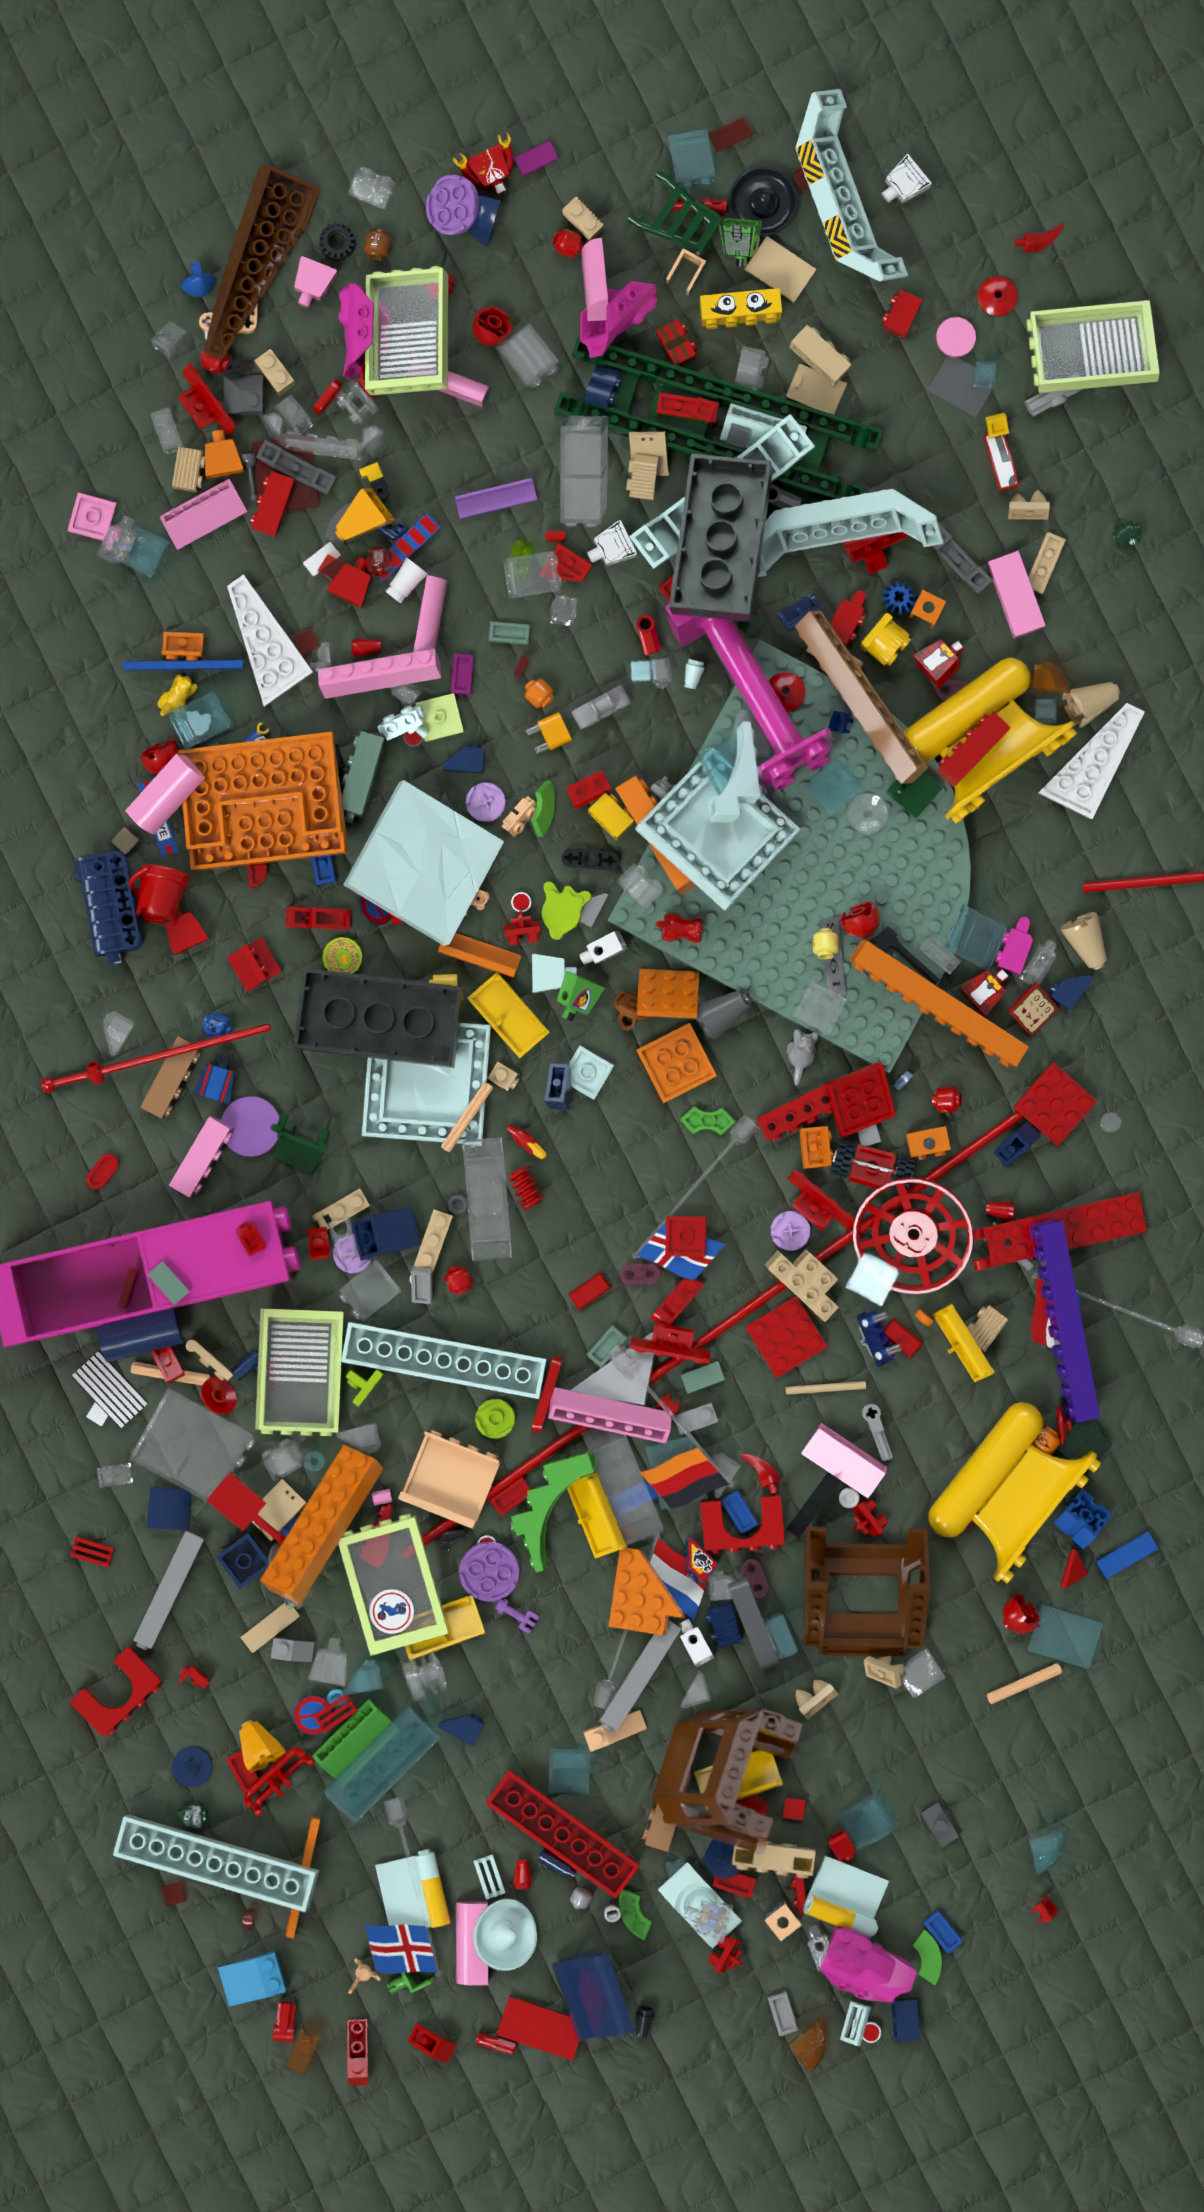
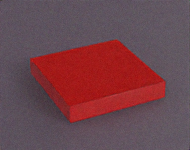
M666 1216L665 1256L706 1257L707 1217Z

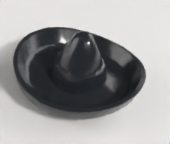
M755 167L742 173L733 183L728 196V207L733 219L762 221L760 236H768L781 232L793 221L798 208V196L794 184L783 172L772 167Z

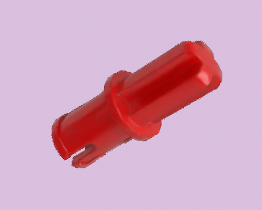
M478 2032L475 2042L476 2045L491 2048L493 2052L497 2050L510 2055L514 2054L516 2048L515 2043Z

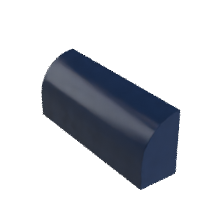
M173 1307L97 1327L100 1348L106 1362L183 1343L179 1314Z

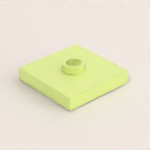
M454 693L415 703L416 706L418 705V707L421 706L426 715L421 725L429 732L424 738L425 742L464 733Z

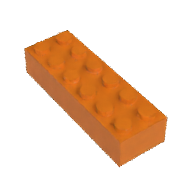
M636 776L615 788L637 825L658 804L653 795L649 797L648 794L651 791L644 780H639ZM647 840L681 896L697 887L693 881Z

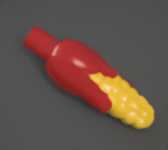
M512 1124L508 1126L506 1130L513 1135V1140L517 1145L524 1148L530 1155L533 1153V1155L540 1159L546 1157V1152L541 1148V1144L523 1129L518 1130Z

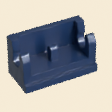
M810 594L777 613V616L787 633L796 629L795 625L809 611L823 612L815 596Z
M894 1999L891 2002L893 2040L898 2042L920 2040L917 1999Z

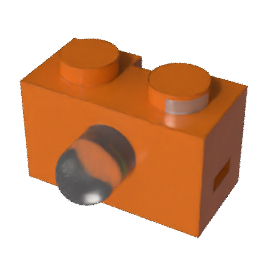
M946 1126L905 1134L910 1158L915 1157V1161L927 1159V1155L933 1153L935 1157L947 1155L946 1151L951 1150Z

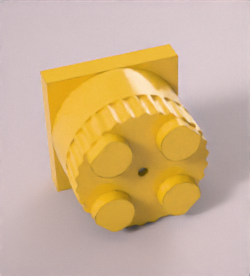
M888 613L881 618L860 645L862 651L869 652L884 666L886 664L890 666L898 656L896 652L899 649L903 651L911 641L909 638L910 634L892 620L893 617Z

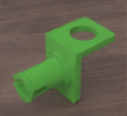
M404 1972L401 1973L402 1976L388 1981L387 1987H392L389 1990L391 1994L405 1987H408L410 1992L413 1993L431 1984L435 1978L432 1977L416 1985L411 1973Z

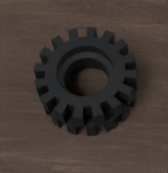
M335 222L333 225H327V228H323L322 234L319 236L320 248L323 254L330 260H345V257H350L351 252L353 253L356 244L354 233L343 223L337 224ZM337 234L345 239V244L340 249H334L330 245L331 237Z

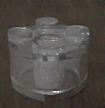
M287 1438L279 1443L280 1447L276 1450L269 1449L261 1454L263 1457L261 1462L273 1482L278 1481L277 1476L281 1475L284 1478L302 1467V1461L304 1463L308 1462L296 1440L292 1441Z

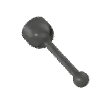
M256 453L240 455L242 465L248 468L252 494L250 499L255 502L258 500V496L255 494L252 467L256 464Z

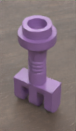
M500 1598L494 1608L497 1610V1613L505 1612L520 1621L518 1628L530 1634L532 1630L525 1626L529 1624L535 1627L536 1623L531 1621L530 1618L539 1620L540 1616L530 1610H527L524 1615L507 1605V1599L503 1600Z

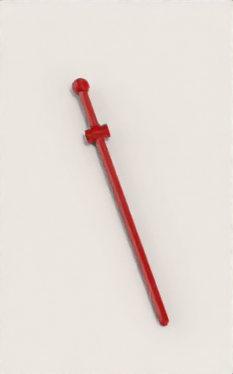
M263 1024L103 1067L99 1065L98 1061H92L87 1064V1071L58 1079L44 1078L41 1081V1087L44 1092L51 1093L58 1086L85 1079L92 1080L94 1084H100L105 1080L104 1074L268 1032L271 1030V1025Z

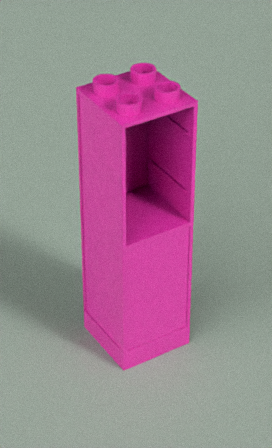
M268 1201L0 1264V1333L3 1346L11 1347L172 1307H182L292 1281V1272L301 1270V1264L296 1246L287 1248L285 1246L283 1233L292 1231L287 1207L277 1208L275 1202ZM254 1221L267 1248L249 1257L236 1233V1229L244 1222ZM162 1261L190 1291L176 1305L169 1300L148 1276ZM133 1268L139 1272L128 1308L124 1309L118 1307L128 1270Z

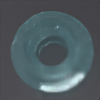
M312 1451L306 1455L304 1464L308 1470L318 1471L324 1466V1457L321 1453ZM312 1458L318 1459L317 1465L311 1464Z

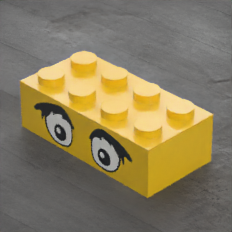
M780 288L700 296L701 327H706V329H716L718 325L736 327L738 323H746V325L750 326L758 324L759 321L772 324L781 319Z

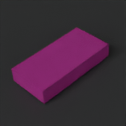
M549 140L515 157L514 160L524 177L558 160V156Z
M454 653L451 694L471 695L474 655Z

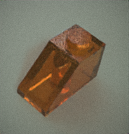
M1043 662V665H1034L1030 683L1031 689L1044 693L1070 694L1071 692L1063 671L1055 668V664Z
M301 2029L285 2067L304 2074L319 2036Z

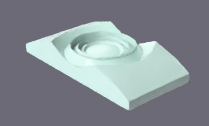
M688 1862L658 1888L659 1892L711 1948L717 1945L722 1935H728L742 1921ZM703 1906H712L719 1909L718 1921L715 1927L721 1928L719 1934H716L714 1929L709 1930L698 1924ZM722 1907L727 1910L724 1915L720 1913ZM723 1915L724 1920H720L719 1917ZM719 1921L723 1922L722 1926H718Z

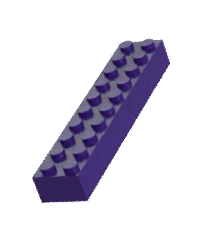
M1050 1218L1031 1222L1030 1236L1032 1240H1035L1036 1246L1033 1248L1034 1257L1039 1261L1037 1273L1039 1279H1042L1043 1282L1041 1294L1043 1299L1046 1298L1047 1306L1044 1309L1046 1317L1050 1319L1051 1326H1048L1050 1337L1054 1340L1052 1352L1054 1357H1057L1058 1365H1056V1372L1062 1381L1059 1388L1066 1404H1063L1064 1413L1068 1418L1077 1423L1100 1418L1063 1221L1057 1218Z

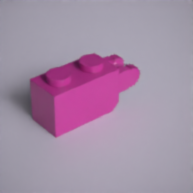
M1021 917L1015 929L1011 928L1010 932H1005L1002 943L1005 944L1003 951L999 950L995 962H998V968L1017 975L1021 974L1033 941L1031 935L1027 934L1030 925L1027 917Z

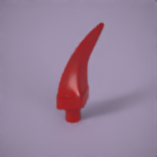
M1061 224L1044 234L1025 233L1023 239H1015V246L1023 247L1024 253L1040 251L1049 246L1059 236L1064 225Z
M741 1453L740 1457L756 1469L762 1488L768 1487L771 1495L778 1494L776 1484L781 1481L776 1470L767 1461L758 1456Z

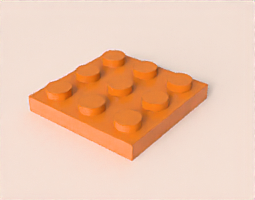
M639 969L637 1016L697 1019L699 971Z
M690 1023L636 1050L663 1104L717 1077Z

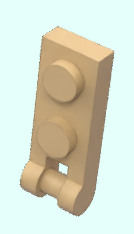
M359 1188L311 1217L314 1222L317 1221L319 1227H327L328 1231L370 1205ZM327 1214L332 1219L329 1223H326L324 1216Z
M189 1340L186 1343V1349L190 1352L195 1351L201 1356L199 1361L207 1368L211 1365L216 1370L214 1374L219 1379L229 1381L234 1376L227 1367L199 1342Z

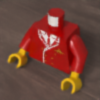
M507 132L506 140H501L499 134L498 140L500 144L469 159H466L461 153V162L458 163L453 158V162L459 166L463 176L470 180L474 186L482 187L484 190L493 187L497 196L507 191L503 181L509 179V173L513 170L514 155L511 144H509L511 138Z

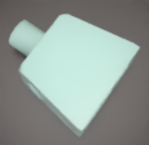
M532 954L533 993L560 989L566 971L577 975L576 967H564L563 958Z

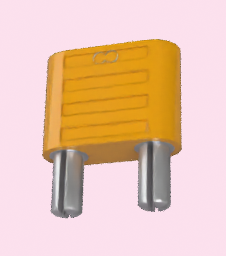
M559 712L537 721V725L526 729L528 735L541 730L546 742L534 748L537 750L535 751L537 754L547 749L553 750L572 741Z

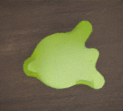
M549 881L543 886L546 893V901L542 909V919L549 929L550 936L555 940H560L566 933L578 926L582 917L583 907L591 901L592 895L588 891L576 893L570 886H566L563 892L560 893L555 884Z

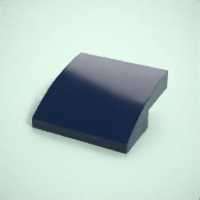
M150 1487L147 1528L188 1530L191 1490Z

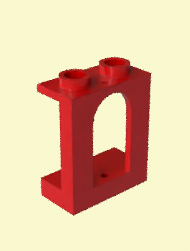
M603 770L566 787V792L576 810L599 799L604 793H611V786Z

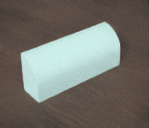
M731 403L720 440H727L731 424L733 423L751 429L745 447L749 448L783 419ZM799 425L804 433H806L807 427Z

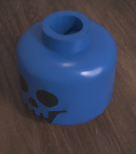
M214 1012L211 1015L208 1014L202 1025L205 1035L210 1038L233 1033L234 1029L231 1019L218 1012Z

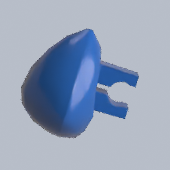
M200 262L191 263L192 276L185 278L180 288L193 297L203 298L213 290L217 279L210 273H202Z

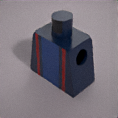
M219 1055L216 1066L207 1064L193 1093L230 1105L235 1080V1072L227 1070L230 1058Z

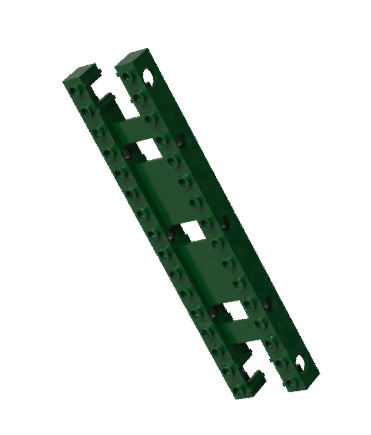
M578 335L572 358L577 359V362L584 361L593 365L599 364L620 371L619 378H622L618 390H614L616 393L614 402L609 404L607 409L574 400L569 392H560L554 415L628 438L629 432H665L667 450L691 457V454L736 458L748 448L737 447L726 443V441L717 443L705 439L704 434L707 422L657 414L659 394L666 393L696 399L701 397L709 401L719 402V404L728 407L732 403L780 419H785L791 414L799 425L807 427L806 431L809 432L808 438L815 447L801 458L799 466H792L772 483L826 500L856 496L864 493L865 487L861 486L860 483H854L853 486L840 483L836 475L832 477L819 473L818 470L828 438L843 442V445L849 444L865 449L868 453L870 451L876 453L883 433L882 429L613 345H609L603 355L591 358L589 357L587 346L580 341V335ZM638 379L657 384L647 419L644 418V420L630 416L628 413Z

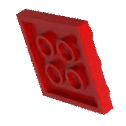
M880 1061L825 1083L837 1129L842 1138L896 1116L883 1064Z
M1051 1062L1015 1103L1013 1108L1056 1146H1059L1095 1105L1097 1100L1054 1062Z
M797 1296L745 1327L776 1378L828 1347Z

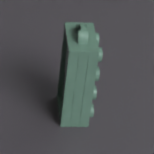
M362 731L360 736L356 735L353 747L356 750L354 755L350 754L347 765L350 768L349 774L345 773L342 785L345 788L341 796L343 811L346 813L345 821L347 823H353L355 816L364 818L385 746V739L383 737Z

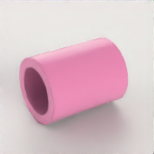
M390 1489L372 1492L374 1506L392 1503Z

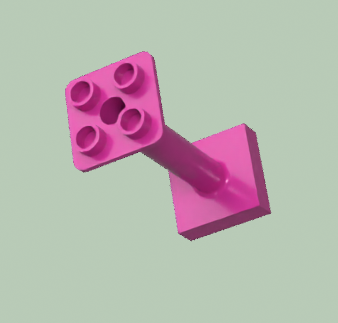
M669 605L665 607L670 629L681 648L707 634L775 751L773 758L758 768L763 787L773 785L775 790H781L796 780L793 772L808 765L811 771H814L826 765L832 759L829 755V752L833 749L830 729L826 728L809 738H802L733 620L671 614Z

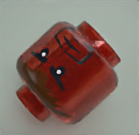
M375 546L372 550L368 551L366 554V568L368 572L375 577L386 576L392 570L391 552L383 546Z

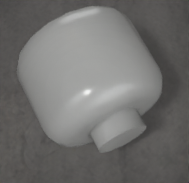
M577 1887L573 1891L570 1901L574 1908L586 1909L593 1896L587 1889Z

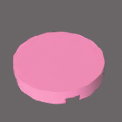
M954 317L945 320L939 326L936 340L940 351L945 355L953 358L961 357L972 350L976 341V333L972 324L966 319Z

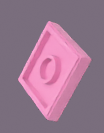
M78 493L68 532L107 542L117 503Z

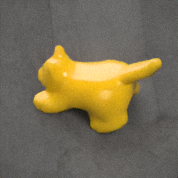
M181 674L177 675L170 690L159 698L158 707L162 709L160 712L161 716H165L169 712L175 718H180L184 715L187 699L198 688L196 683L192 684L190 677H182Z

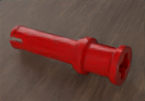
M707 197L705 200H697L714 212L726 217L727 199L721 201L711 200V198ZM678 198L671 210L680 211L685 202Z

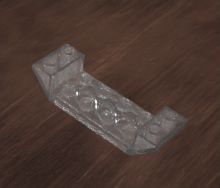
M269 413V415H264L263 418L266 430L280 448L286 451L362 460L384 443V432L377 426L363 428L362 442L358 443L354 439L339 441L337 437L327 436L326 439L318 438V435L315 434L301 436L293 431H287L285 434L284 417H281L280 414Z
M502 1137L462 1141L472 1261L512 1258Z
M596 1428L582 1433L588 1451H594L599 1468L597 1473L626 1544H632L664 1531L626 1435Z

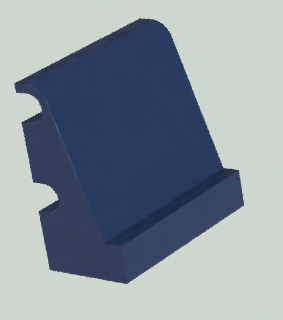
M586 1950L552 1963L579 2041L588 2038L618 2036L634 2031L608 1953Z

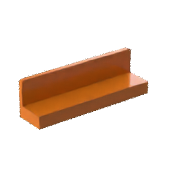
M457 933L454 934L449 945L443 946L440 944L438 950L441 954L511 978L515 977L521 960V955Z

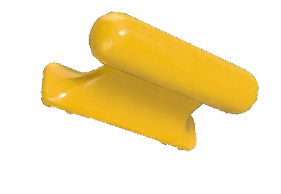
M1006 658L999 661L903 731L922 760L928 763L939 754L942 758L946 755L950 757L954 753L951 749L959 741L964 743L967 739L965 735L972 727L977 729L980 726L978 721L985 714L989 716L992 712H995L1011 727L996 745L955 786L953 804L945 814V818L947 820L951 818L955 824L985 802V799L981 796L982 793L1042 751L1047 757L1050 756L1061 745H1065L1077 734L1073 729L1075 726L1073 721L1057 726L1040 723L1025 713L1014 701L1025 693L1031 681V673L1027 665L1019 659Z
M1026 1402L1014 1403L1007 1409L931 1506L928 1513V1521L931 1528L942 1537L952 1538L958 1536L971 1521L977 1524L990 1539L995 1549L997 1567L993 1578L997 1582L1003 1580L1005 1583H1008L1014 1574L1009 1568L1013 1563L1020 1568L1027 1558L1021 1553L1024 1551L1027 1543L1067 1492L1075 1484L1082 1488L1089 1479L1083 1475L1085 1471L1090 1469L1092 1472H1095L1101 1464L1095 1459L1097 1454L1093 1451H1090L1082 1458L1067 1460L1053 1457L1033 1446L1032 1443L1043 1428V1417L1034 1405Z

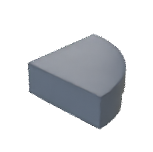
M906 1071L894 1083L893 1087L899 1091L913 1075Z

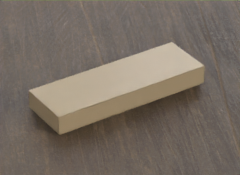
M1047 532L1028 576L1033 591L1041 595L1044 593L1066 539Z
M288 1600V1605L286 1601L240 1638L250 1651L254 1653L300 1617V1614Z

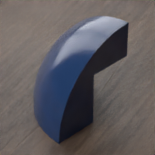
M479 195L478 215L473 225L468 229V232L475 240L488 247L501 207V201Z

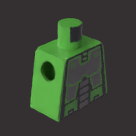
M726 218L719 223L724 254L735 256L736 266H747V257H752L757 253L762 221Z

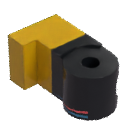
M378 462L359 469L362 479L368 477L371 487L382 502L387 500L389 491Z

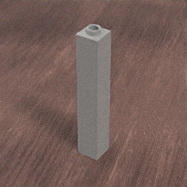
M188 1530L185 1531L135 1635L134 1641L137 1642L136 1645L144 1650L154 1647L205 1538Z
M668 1620L666 1636L652 1635L599 1719L603 1729L608 1732H612V1730L614 1732L618 1731L682 1628Z

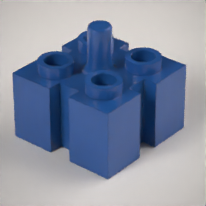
M1083 1488L1069 1500L1064 1510L1053 1522L1067 1535H1073L1071 1539L1082 1549L1086 1548L1103 1529L1102 1527L1113 1515L1101 1504L1097 1506L1092 1502L1094 1498Z

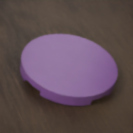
M447 175L436 181V185L433 187L430 195L427 196L426 213L428 220L442 234L455 236L466 232L473 225L478 215V192L473 183L463 176Z
M248 1096L237 1099L227 1107L221 1121L233 1128L230 1132L233 1135L227 1146L240 1155H262L268 1152L278 1140V1133L271 1130V1125L277 1124L279 1121L278 1112L269 1102L262 1098Z
M491 1541L478 1543L464 1554L460 1562V1581L466 1592L472 1595L473 1598L482 1601H499L500 1598L507 1597L516 1587L519 1579L517 1558L508 1547L501 1543Z

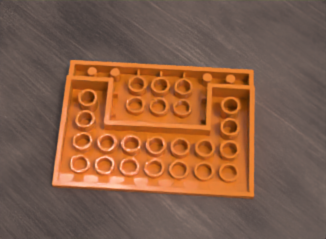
M333 732L178 750L179 754L186 755L205 777L183 802L186 847L189 850L192 871L349 853Z

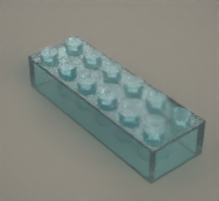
M408 1705L324 1790L326 1797L356 1824L440 1739V1736L434 1728Z

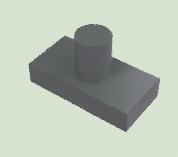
M938 1802L921 1811L941 1847L959 1837Z

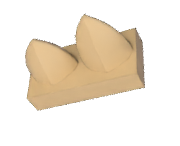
M1039 490L1033 494L1030 502H1026L1025 498L1017 493L1009 502L1008 519H1048L1049 502L1046 501L1044 495Z
M868 1656L864 1659L867 1677L896 1689L902 1685L900 1676L904 1672V1665H890L891 1656L878 1659Z
M814 1680V1697L806 1691L796 1690V1701L799 1710L807 1719L838 1695L831 1684L822 1680Z

